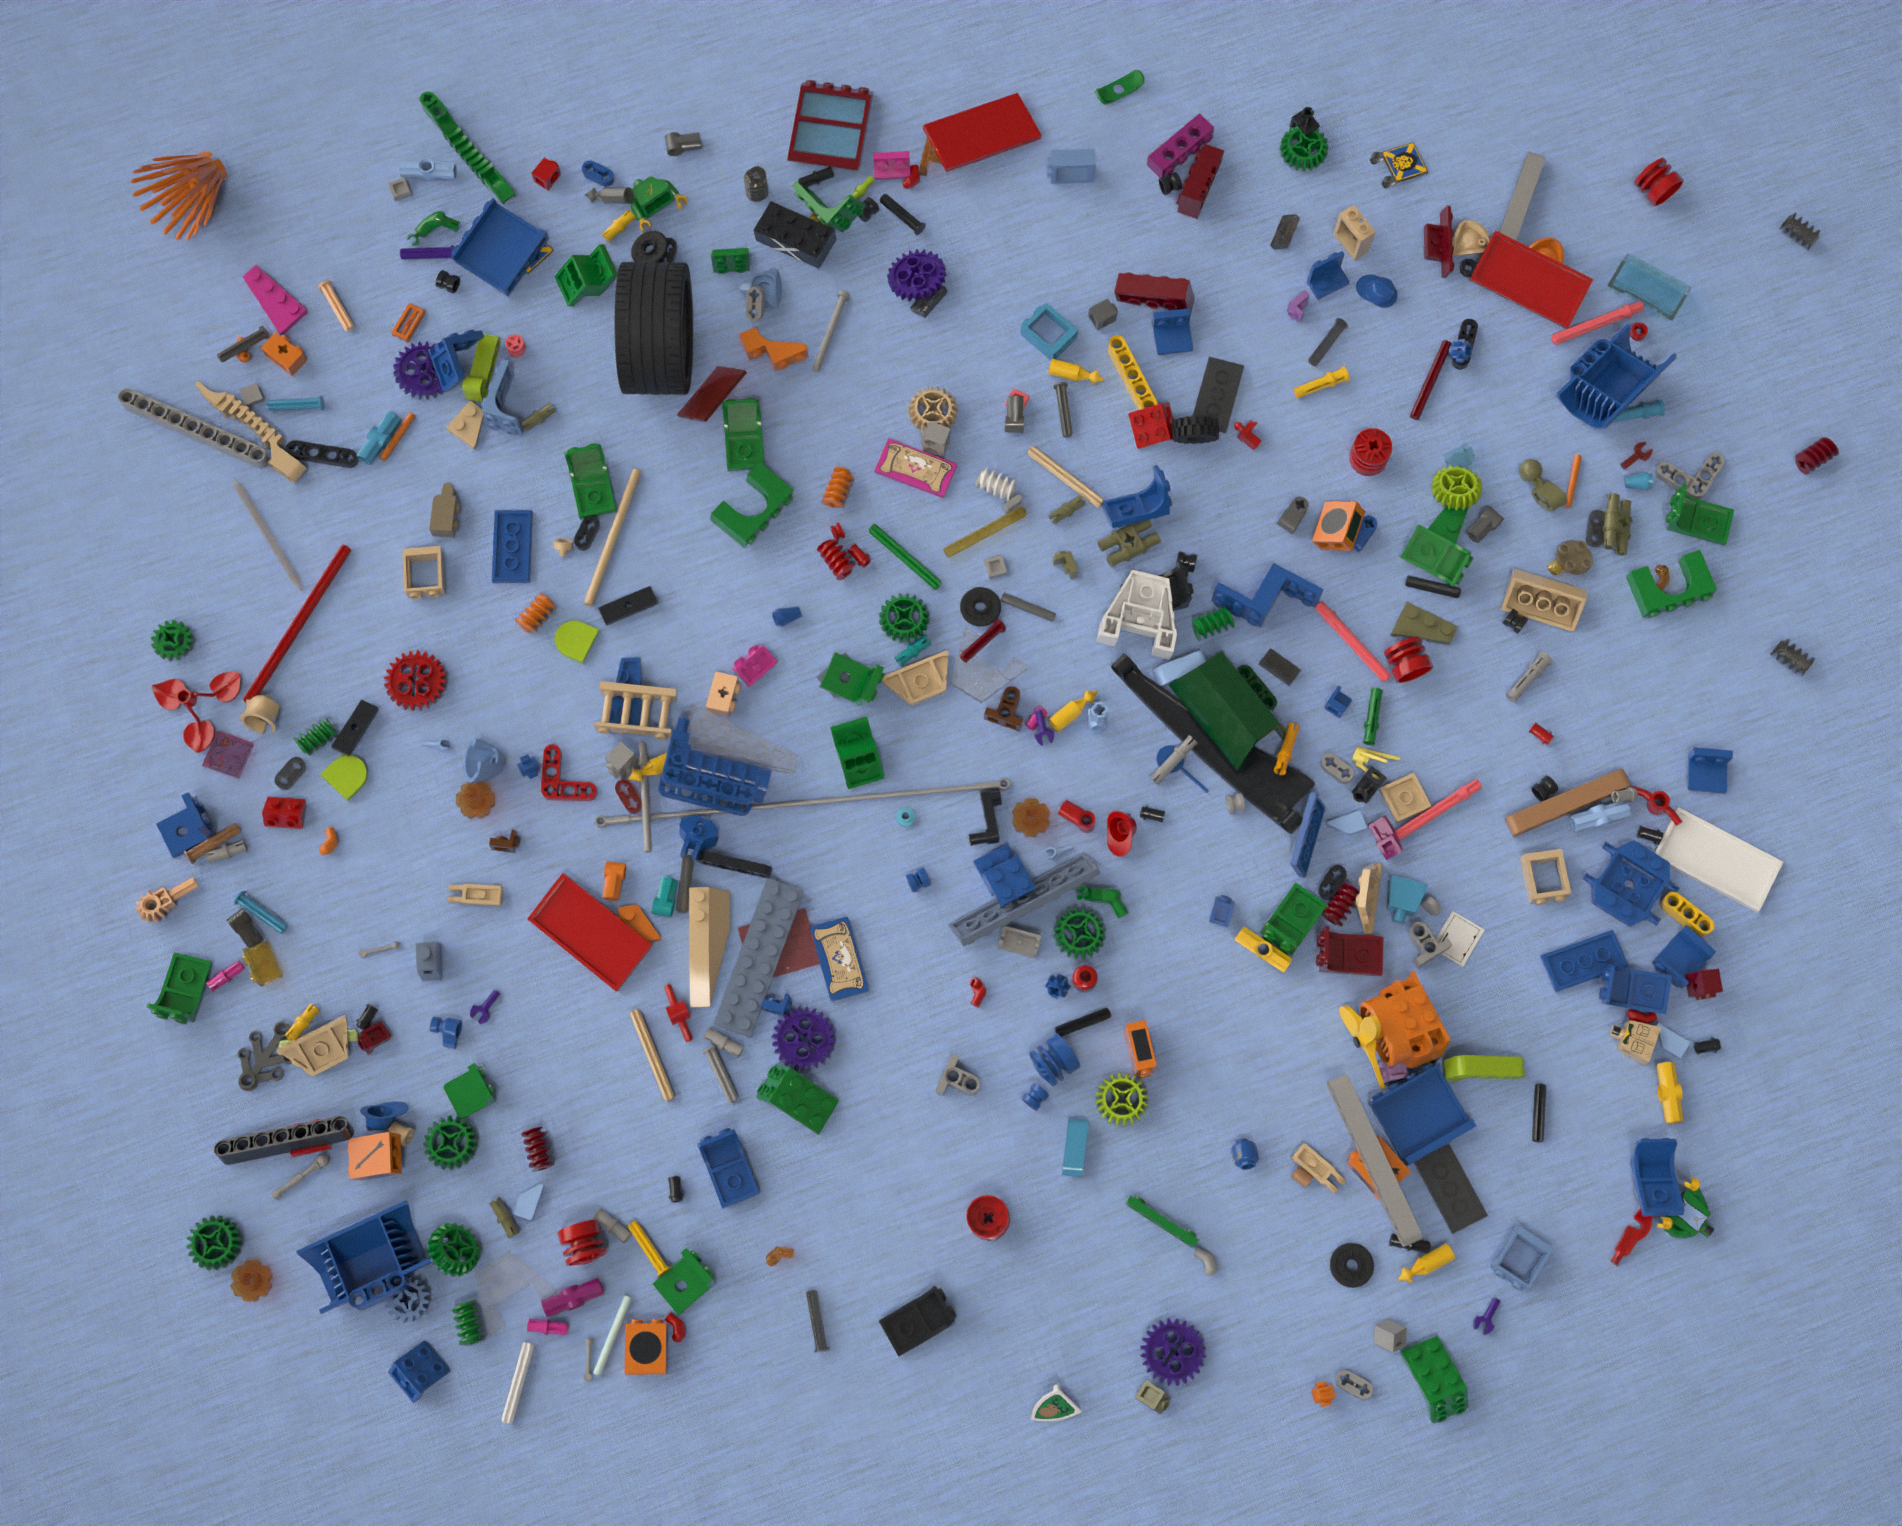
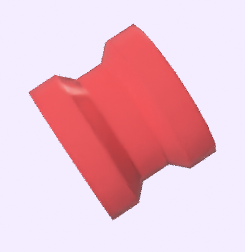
M514 334L506 339V347L512 357H520L525 353L526 346L521 336Z

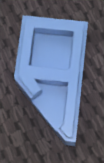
M1360 810L1326 823L1328 827L1335 828L1348 836L1367 829Z
M1657 1023L1656 1026L1661 1027L1659 1038L1662 1050L1680 1060L1690 1042Z
M539 1184L520 1194L513 1215L533 1221L545 1185Z

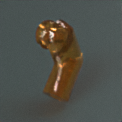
M1657 565L1655 572L1659 575L1660 580L1656 585L1663 591L1670 582L1669 568L1666 565Z

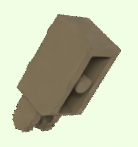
M449 482L444 483L441 495H436L433 498L429 530L432 536L455 538V533L459 530L457 515L461 513V503L457 500L454 486Z

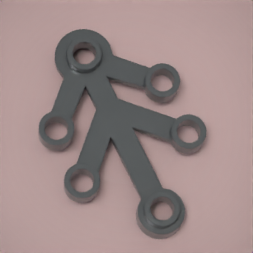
M278 1022L274 1026L273 1031L275 1035L263 1053L260 1043L262 1035L257 1031L250 1033L249 1040L252 1042L255 1065L252 1069L250 1068L249 1059L251 1052L248 1049L242 1048L238 1051L237 1055L241 1060L243 1071L238 1080L241 1089L252 1091L258 1086V1083L269 1080H282L284 1074L278 1068L273 1069L269 1073H259L264 1067L281 1063L292 1064V1061H286L283 1055L271 1057L279 1042L287 1038L285 1034H280L282 1028H286V1032L290 1029L287 1023ZM257 1034L259 1036L258 1040L253 1041V1036ZM247 1051V1056L242 1058V1052ZM279 1071L280 1076L278 1078H274V1073ZM252 1078V1083L247 1085L246 1080Z

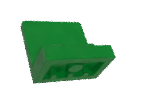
M749 248L712 250L711 261L714 273L725 274L727 272L743 273L750 271Z

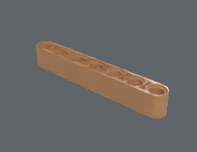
M1619 769L1506 817L1505 822L1512 836L1515 837L1611 797L1613 791L1625 790V788L1632 785L1624 769Z

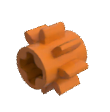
M1326 1381L1315 1383L1316 1388L1311 1389L1314 1403H1320L1321 1407L1332 1405L1331 1400L1336 1399L1332 1384L1326 1385Z

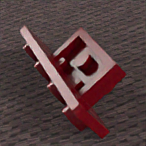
M1448 205L1440 212V225L1427 223L1424 226L1425 259L1441 262L1442 278H1446L1454 270V246L1452 245L1454 233L1452 229L1453 213H1451V206Z

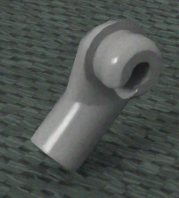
M1198 1247L1194 1257L1204 1261L1206 1266L1205 1274L1213 1276L1218 1269L1215 1257Z

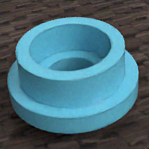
M901 808L896 814V820L903 827L911 826L915 821V813L910 808ZM908 814L909 818L903 819L902 816Z

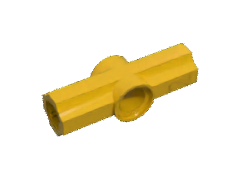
M1245 926L1242 927L1234 939L1283 973L1293 960ZM1266 944L1269 947V952L1266 955H1261L1258 952L1259 945Z
M1675 1062L1659 1063L1656 1065L1659 1080L1657 1092L1659 1101L1663 1106L1665 1124L1684 1122L1681 1106L1682 1088L1677 1081Z

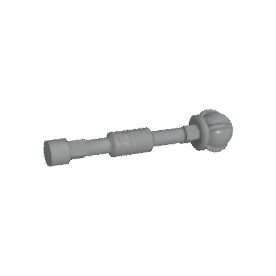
M319 1155L313 1160L314 1163L310 1165L311 1167L294 1176L285 1186H281L271 1194L274 1199L281 1197L290 1187L296 1186L312 1171L321 1170L322 1167L327 1166L329 1163L328 1156Z

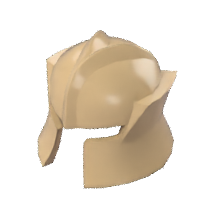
M269 694L254 696L251 700L246 699V710L240 716L241 722L247 728L263 735L268 722L271 725V732L275 733V721L280 705Z

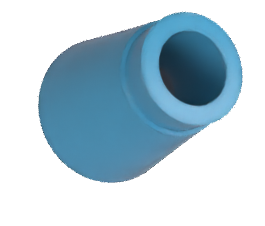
M1644 472L1625 477V488L1640 490L1653 488L1652 473Z

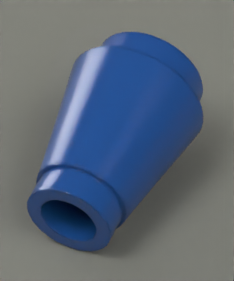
M797 606L776 609L775 612H772V617L776 626L783 627L802 617V614Z

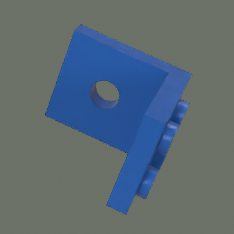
M471 329L460 335L452 333L443 338L441 342L435 344V348L428 350L443 392L450 391L465 379L456 352L467 350L484 338L482 330L474 331V329Z
M189 792L181 795L187 807L186 809L156 823L173 858L184 854L185 850L187 852L215 835L212 831L214 825L210 818H207L205 815L206 809L203 803L199 802L196 796L193 797ZM181 828H187V834L179 837L178 831Z

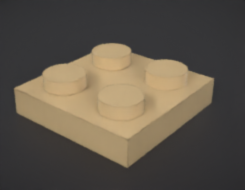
M1415 773L1379 788L1395 823L1432 807Z

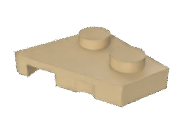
M469 401L446 427L447 431L474 450L477 448V440L481 432V424L484 420L482 409L472 401Z

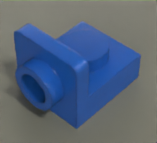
M1225 895L1216 896L1209 922L1228 928L1235 906L1232 898Z
M785 994L782 1004L774 998L763 999L761 1009L783 1016L786 1012H790L792 1006L790 995Z

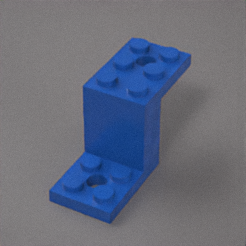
M1273 563L1252 600L1218 582L1211 601L1218 608L1225 607L1235 617L1246 619L1250 625L1261 627L1281 591H1284L1290 598L1301 600L1305 606L1315 608L1324 589Z

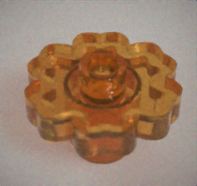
M467 782L461 786L462 792L456 794L457 807L461 808V814L469 819H473L475 816L482 819L488 816L490 808L495 806L496 796L491 792L489 784L484 782L476 784Z
M1026 798L1024 804L1017 803L1012 811L1014 817L1012 825L1015 827L1016 832H1023L1025 837L1035 838L1038 832L1045 833L1050 825V820L1048 819L1050 811L1047 809V805L1044 803L1039 804L1036 798Z
M247 1260L244 1266L238 1265L231 1274V1278L234 1281L230 1287L234 1295L242 1297V1300L245 1302H257L260 1296L266 1297L272 1289V1284L269 1281L273 1278V1274L270 1272V1268L262 1265L260 1261Z

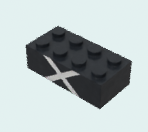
M770 201L753 230L756 241L818 269L836 241L833 228Z

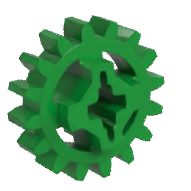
M166 620L165 626L159 624L160 629L153 630L156 636L151 637V640L154 642L151 644L153 649H155L154 652L160 655L163 660L167 657L169 661H172L173 657L180 660V655L186 657L185 651H191L192 649L189 645L194 644V641L190 639L194 637L192 632H189L190 628L185 626L182 621L177 623L176 620H173L172 624ZM169 637H171L172 639H174V641H175L176 644H174L173 642H171V640L169 639Z

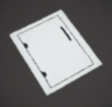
M1452 911L1436 940L1440 944L1449 939L1452 946L1442 955L1463 967L1485 930Z

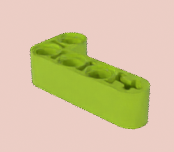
M483 334L484 338L478 342L470 375H465L462 383V391L466 400L482 402L484 397H487L489 383L492 380L500 349V336Z
M1459 1055L1443 1060L1446 1081H1460L1466 1078H1525L1523 1057Z

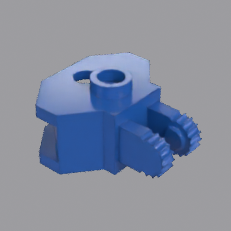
M695 815L682 818L679 824V835L683 839L684 844L680 856L685 857L688 850L692 849L694 850L692 860L697 861L701 851L717 845L719 830L711 820ZM698 823H703V827H701V826H699V825H697V824H698Z

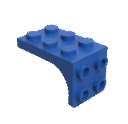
M1158 465L1153 466L1154 478L1150 486L1145 490L1102 502L1103 510L1112 529L1170 515L1169 507L1172 506L1171 498L1168 495V492L1171 491L1168 480L1165 481L1164 471L1160 470Z
M1607 965V968H1604L1602 973V980H1605L1604 988H1600L1599 999L1602 1000L1601 1004L1666 1014L1672 975Z
M726 1128L721 1130L718 1136L712 1138L710 1135L700 1139V1143L697 1146L707 1167L722 1209L760 1194L735 1129Z
M1644 1138L1636 1142L1630 1165L1643 1216H1678L1684 1214L1685 1210L1674 1166V1156L1677 1147L1676 1139Z

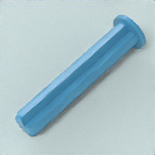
M319 396V398L267 401V409L269 411L316 408L324 410L323 396Z
M241 891L234 900L235 905H241L280 934L286 931L288 926L247 897L244 891Z

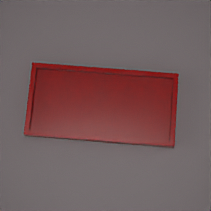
M1018 93L924 124L922 128L946 172L1040 140L1042 137Z
M1496 230L1470 278V281L1565 329L1569 328L1594 280Z
M565 873L560 875L527 918V920L615 991H619L653 946L651 942Z

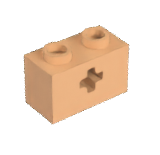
M715 671L706 704L707 713L730 717V713L734 712L736 707L735 695H739L741 683H739L737 676Z

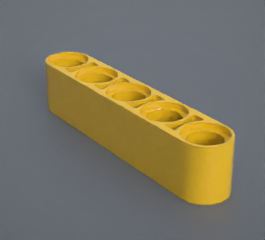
M1119 335L1111 337L1108 354L1137 409L1140 410L1146 406L1157 405L1158 403L1125 339ZM1113 345H1119L1120 348H1114ZM1121 360H1126L1129 363L1123 364L1121 363ZM1133 375L1136 379H1130L1128 376ZM1137 391H1143L1145 394L1140 395Z

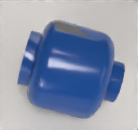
M1243 1138L1237 1140L1236 1144L1232 1146L1231 1153L1235 1166L1240 1167L1242 1170L1252 1169L1256 1166V1163L1259 1161V1155L1254 1142Z

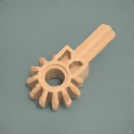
M190 878L169 891L165 887L155 890L154 893L148 890L147 896L140 894L142 901H136V904L140 906L136 908V912L140 913L139 917L142 920L146 919L148 923H151L152 920L159 923V917L166 919L164 912H170L171 909L177 906L174 901L198 888V883L194 878ZM157 903L154 910H149L151 904Z

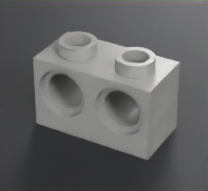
M929 421L928 426H924L921 433L923 451L944 459L950 445V428Z
M621 741L605 757L606 767L609 769L608 772L615 779L619 777L622 781L632 772V769L638 766L635 754Z

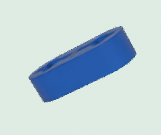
M591 160L583 163L582 172L585 178L604 187H609L614 183V174L609 168ZM607 175H609V179L606 178L605 180H603L602 176L606 177Z

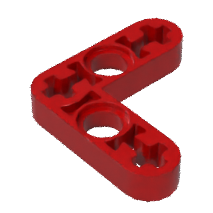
M554 744L546 746L543 752L541 793L544 798L556 801L594 800L597 797L598 791L593 783L560 781L561 750ZM552 750H555L557 753L553 758L554 763H551V757L548 754ZM549 768H555L557 773L553 777H548L546 771ZM561 786V796H559V793L557 791L551 792V795H548V793L545 791L549 790V787H552L553 790H559L558 787ZM567 787H573L575 792L571 796H566L564 790ZM578 787H580L581 791H587L590 787L594 792H591L590 796H587L585 792H580V796H578Z

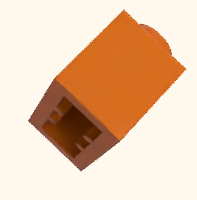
M276 332L261 347L267 358L291 376L307 361L302 348L298 345L294 347L285 335L280 336Z

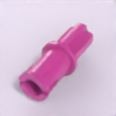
M237 961L227 969H221L220 973L206 981V983L214 992L225 983H230L231 979L242 972L245 967L241 961Z
M529 1318L527 1323L528 1332L545 1333V1335L549 1333L566 1335L569 1330V1324L551 1322L550 1319L536 1320Z

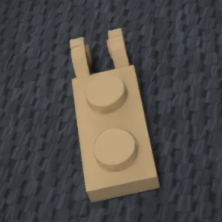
M463 884L449 885L448 887L449 891L462 892V897H447V902L502 906L503 886Z
M1305 1143L1291 1157L1296 1164L1334 1194L1337 1193L1338 1189L1327 1178L1331 1175L1342 1185L1346 1182L1335 1171L1333 1166Z

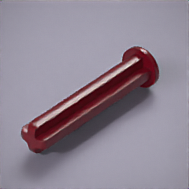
M996 619L992 627L960 654V659L967 663L1000 632L1004 633L1006 631L1005 625Z

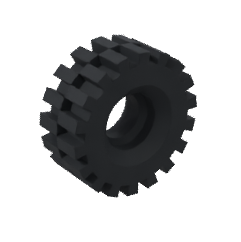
M1185 416L1184 418L1174 419L1172 421L1173 441L1184 444L1214 442L1219 439V419L1211 416Z

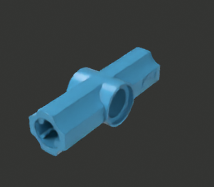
M387 411L377 427L374 426L369 431L367 441L358 452L357 457L364 463L372 465L381 450H384L392 439V434L402 421L401 418L395 413Z

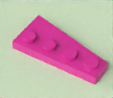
M257 265L253 266L243 276L244 281L280 336L286 334L308 313L300 303Z

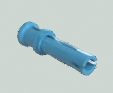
M1660 399L1655 403L1647 404L1645 402L1639 407L1625 409L1612 423L1639 417L1649 419L1650 416L1654 415L1664 416V402Z

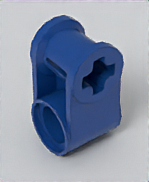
M1369 515L1363 517L1353 547L1357 552L1362 550L1369 538L1374 534L1377 527L1375 517Z

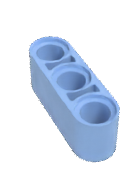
M1199 650L1160 665L1153 671L1159 685L1166 688L1169 687L1171 682L1195 669L1208 659L1204 651Z

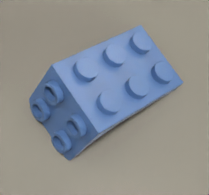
M502 359L500 365L497 364L495 368L494 380H491L489 383V393L482 401V414L490 429L495 431L500 429L512 436L522 435L523 431L519 420L516 417L501 412L514 378L510 362Z

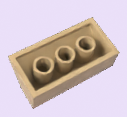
M1514 568L1501 610L1511 612L1514 608L1520 616L1574 632L1587 600V590Z

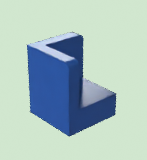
M1339 685L1327 701L1324 709L1341 718L1352 702V699L1340 692L1342 687Z

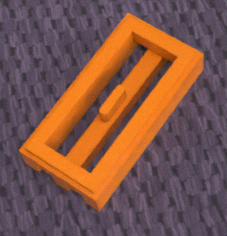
M408 303L391 332L392 336H397L399 339L409 343L426 314L425 310ZM413 309L414 311L412 312L410 318H408L404 328L402 329L401 333H399V330L401 329L406 318Z

